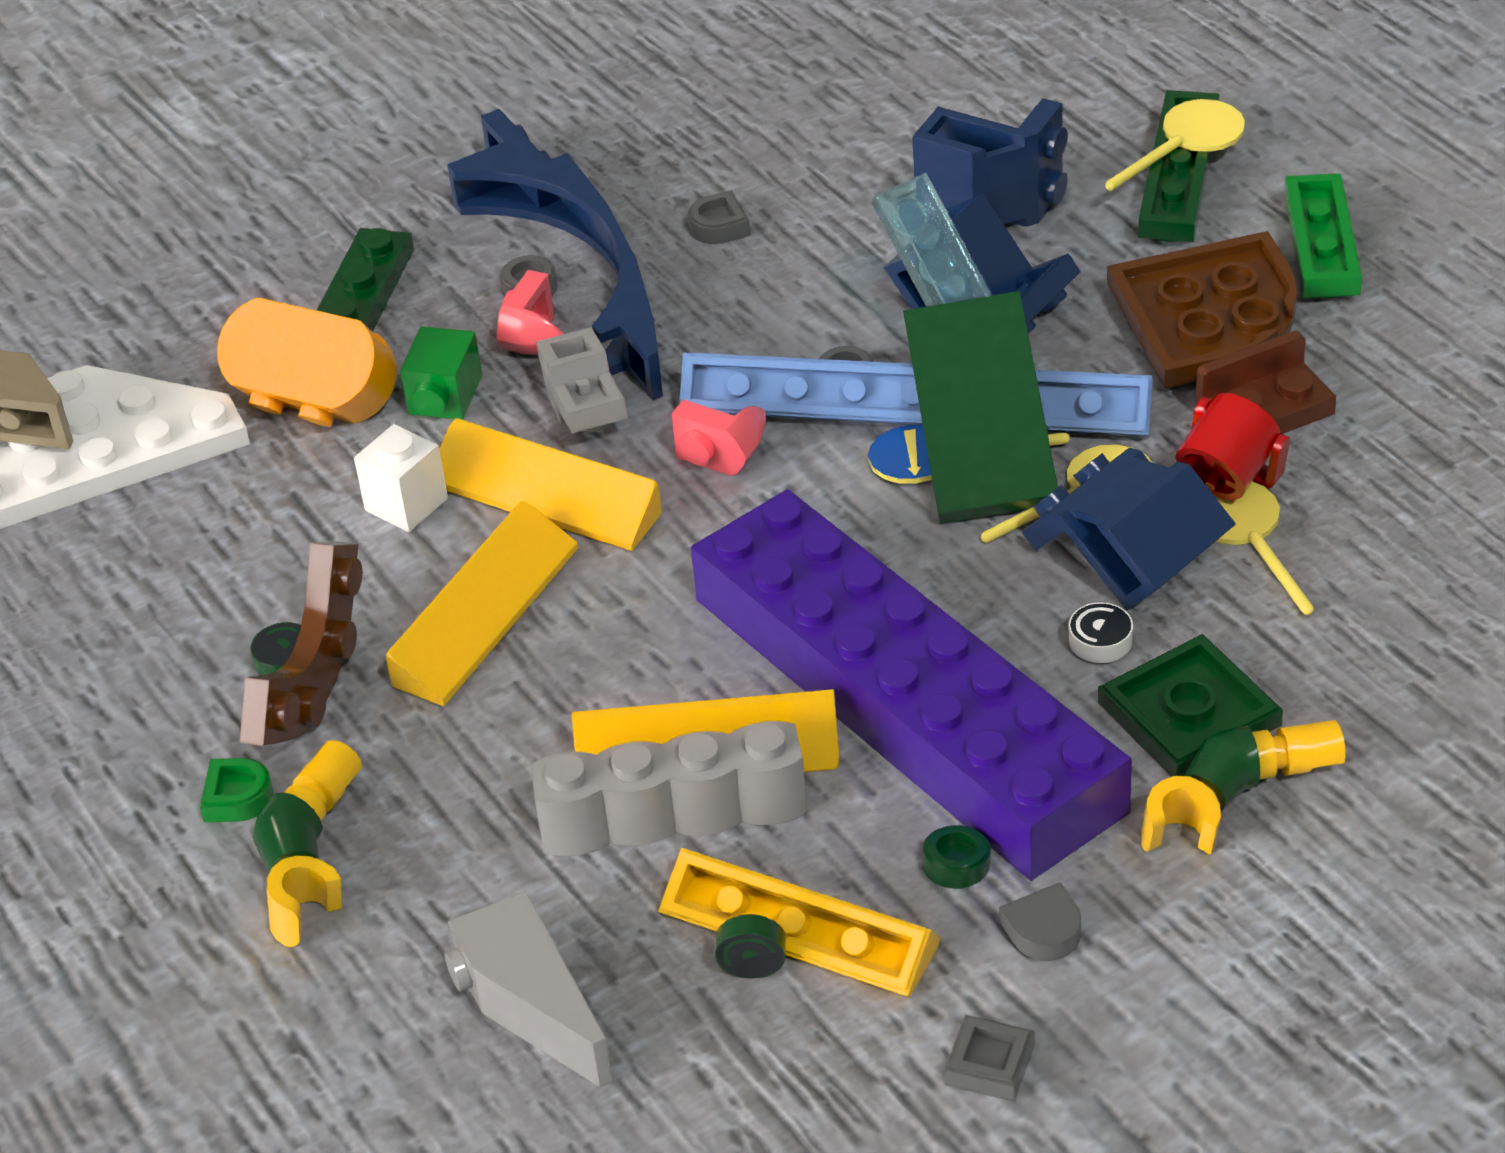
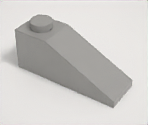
M526 891L448 921L454 949L445 952L444 956L451 978L459 992L469 988L482 1014L598 1087H603L613 1082L606 1037Z

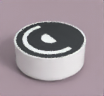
M1103 602L1091 603L1080 607L1070 617L1069 646L1081 659L1093 663H1109L1119 660L1130 651L1133 642V622L1130 615L1121 607Z

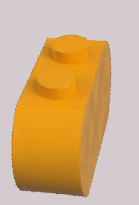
M258 297L244 303L232 313L221 330L217 345V358L223 376L232 386L250 396L248 405L276 415H281L283 407L300 410L298 417L321 426L332 427L334 419L354 424L365 421L385 405L395 386L397 366L394 353L388 342L379 334L372 332L360 320Z

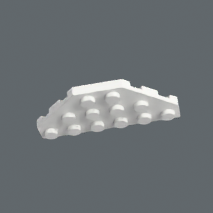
M89 365L58 372L47 379L61 397L73 443L69 449L0 441V529L250 445L246 426L227 393Z

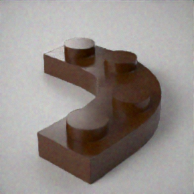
M338 541L310 543L305 606L299 636L292 654L282 668L269 674L245 677L239 743L266 746L290 741L304 734L311 726L316 727L322 722L326 701L337 681L343 658L349 659L356 646L357 630L355 623L351 621L353 599L361 587L363 576L361 561L357 559L359 544Z

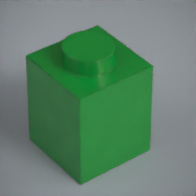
M420 326L400 369L409 415L464 419L483 376L475 331Z

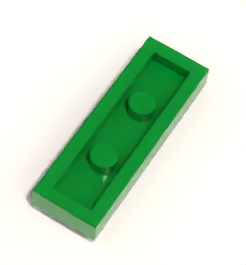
M1341 173L1285 176L1284 195L1303 298H1335L1338 296L1361 295L1362 275Z

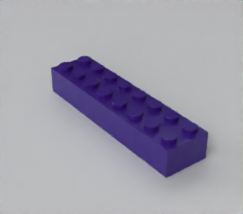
M789 489L784 490L690 546L696 600L805 692L834 689L836 718L964 826L981 832L988 839L991 848L1030 881L1036 879L1131 813L1132 758Z

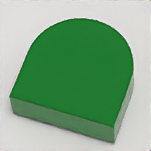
M249 758L210 759L200 805L204 822H240L257 817L267 800L274 795L268 769L261 762Z

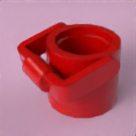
M1220 393L1211 400L1203 396L1195 407L1191 431L1177 450L1175 459L1176 462L1189 464L1214 496L1227 500H1237L1243 497L1252 482L1260 484L1267 489H1271L1285 471L1290 437L1281 434L1280 427L1269 413L1245 397L1234 393ZM1270 457L1269 466H1267L1265 463Z

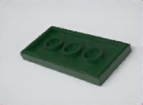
M1020 291L903 310L939 523L944 524L1033 508L1057 489L1058 484Z

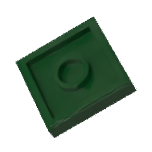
M1203 634L1098 687V703L1171 777L1184 776L1203 740L1219 731L1247 725L1252 732L1261 730L1271 732L1282 726L1283 709Z

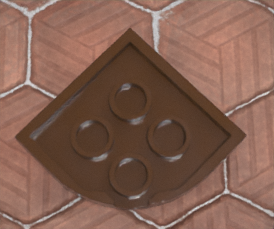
M1269 231L1107 266V285L1164 388L1196 382L1197 369L1201 365L1289 333L1295 320L1297 300L1295 276Z

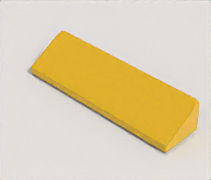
M462 419L453 420L439 448L448 492L509 512L520 501H524L534 506L562 529L629 551L635 549L662 514L659 485L653 479Z
M520 501L388 650L386 662L392 687L444 707L579 549L578 542L534 506Z
M834 689L572 712L575 752H587L597 755L610 747L629 742L665 744L671 739L694 732L714 731L730 734L750 724L781 721L796 725L804 772L834 770L840 765Z
M682 847L658 912L714 932H717L721 924L726 920L738 915L756 914L765 916L777 922L785 931V956L909 998L937 951L941 939L931 929Z

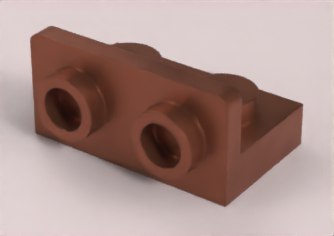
M1298 330L1203 364L1197 369L1196 405L1203 396L1212 400L1215 395L1220 393H1234L1261 406L1280 427L1281 434L1335 414L1336 395L1304 363L1306 339Z

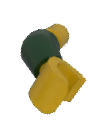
M1336 720L1277 728L1276 735L1273 737L1268 730L1252 732L1246 725L1219 731L1204 739L1184 776H1173L1161 780L1151 789L1146 802L1141 830L1142 848L1148 852L1159 847L1162 844L1166 825L1185 824L1193 827L1200 834L1198 848L1211 855L1216 843L1221 811L1243 790L1258 787L1261 779L1274 778L1277 774V769H1281L1282 773L1288 776L1311 772L1312 768L1345 763L1344 737Z
M328 740L313 759L300 771L293 780L292 785L284 792L275 793L267 800L256 819L252 838L269 873L267 877L269 929L275 939L286 947H294L300 942L302 933L301 903L309 901L318 902L324 906L327 912L342 909L341 877L335 868L319 860L317 839L321 835L323 828L321 822L325 819L326 813L333 809L344 795L346 787L363 767L357 753L340 741Z

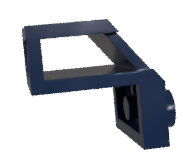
M1042 98L1018 128L938 106L912 136L916 226L927 228L948 208L982 193L1004 225L1014 223L1027 227L1039 223L1053 204L1058 205L1062 201L1067 189L1068 176L1063 172V153L1067 144L1068 131L1063 127V103Z
M983 193L945 210L884 266V269L911 309L1020 291L1028 334L1036 327L1033 318L1038 313L1046 312L1063 301L1067 296L1064 288L1081 272L1069 253L1032 267Z
M1129 447L1110 462L1101 453L1073 475L1080 486L1070 494L1061 485L1037 503L1033 508L1040 517L1025 528L1022 534L1033 548L1038 551L1062 532H1065L1122 606L1128 610L1157 591L1234 527L1236 523L1189 464L1177 461L1170 468L1150 462L1142 451Z

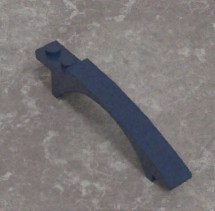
M500 109L481 115L486 149L447 164L454 208L461 215L509 216L548 224L580 238L599 252L614 269L618 277L610 301L601 315L592 324V329L600 343L612 339L609 346L605 349L609 372L613 376L626 370L653 401L663 397L653 314L637 259L609 205L568 153L551 159L546 151H539L530 142L525 129L520 124L514 125Z

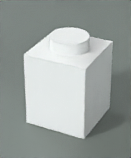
M396 424L390 426L354 457L365 511L407 532L413 530L448 499L439 445Z

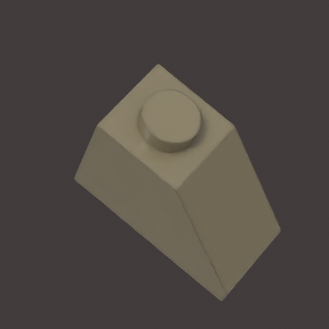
M0 350V441L69 449L73 443V438L60 395L29 353Z

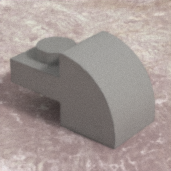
M592 327L536 341L546 388L561 427L568 426L571 434L580 431L596 432L607 428L613 422L628 419L625 398L609 372L606 351Z

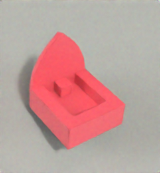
M527 270L516 287L505 295L497 324V341L504 350L524 355H538L536 341L564 334L552 323L555 317L548 274Z
M683 399L671 413L676 458L730 476L737 474L752 457L760 444L766 421L764 409L757 406H748L734 416Z

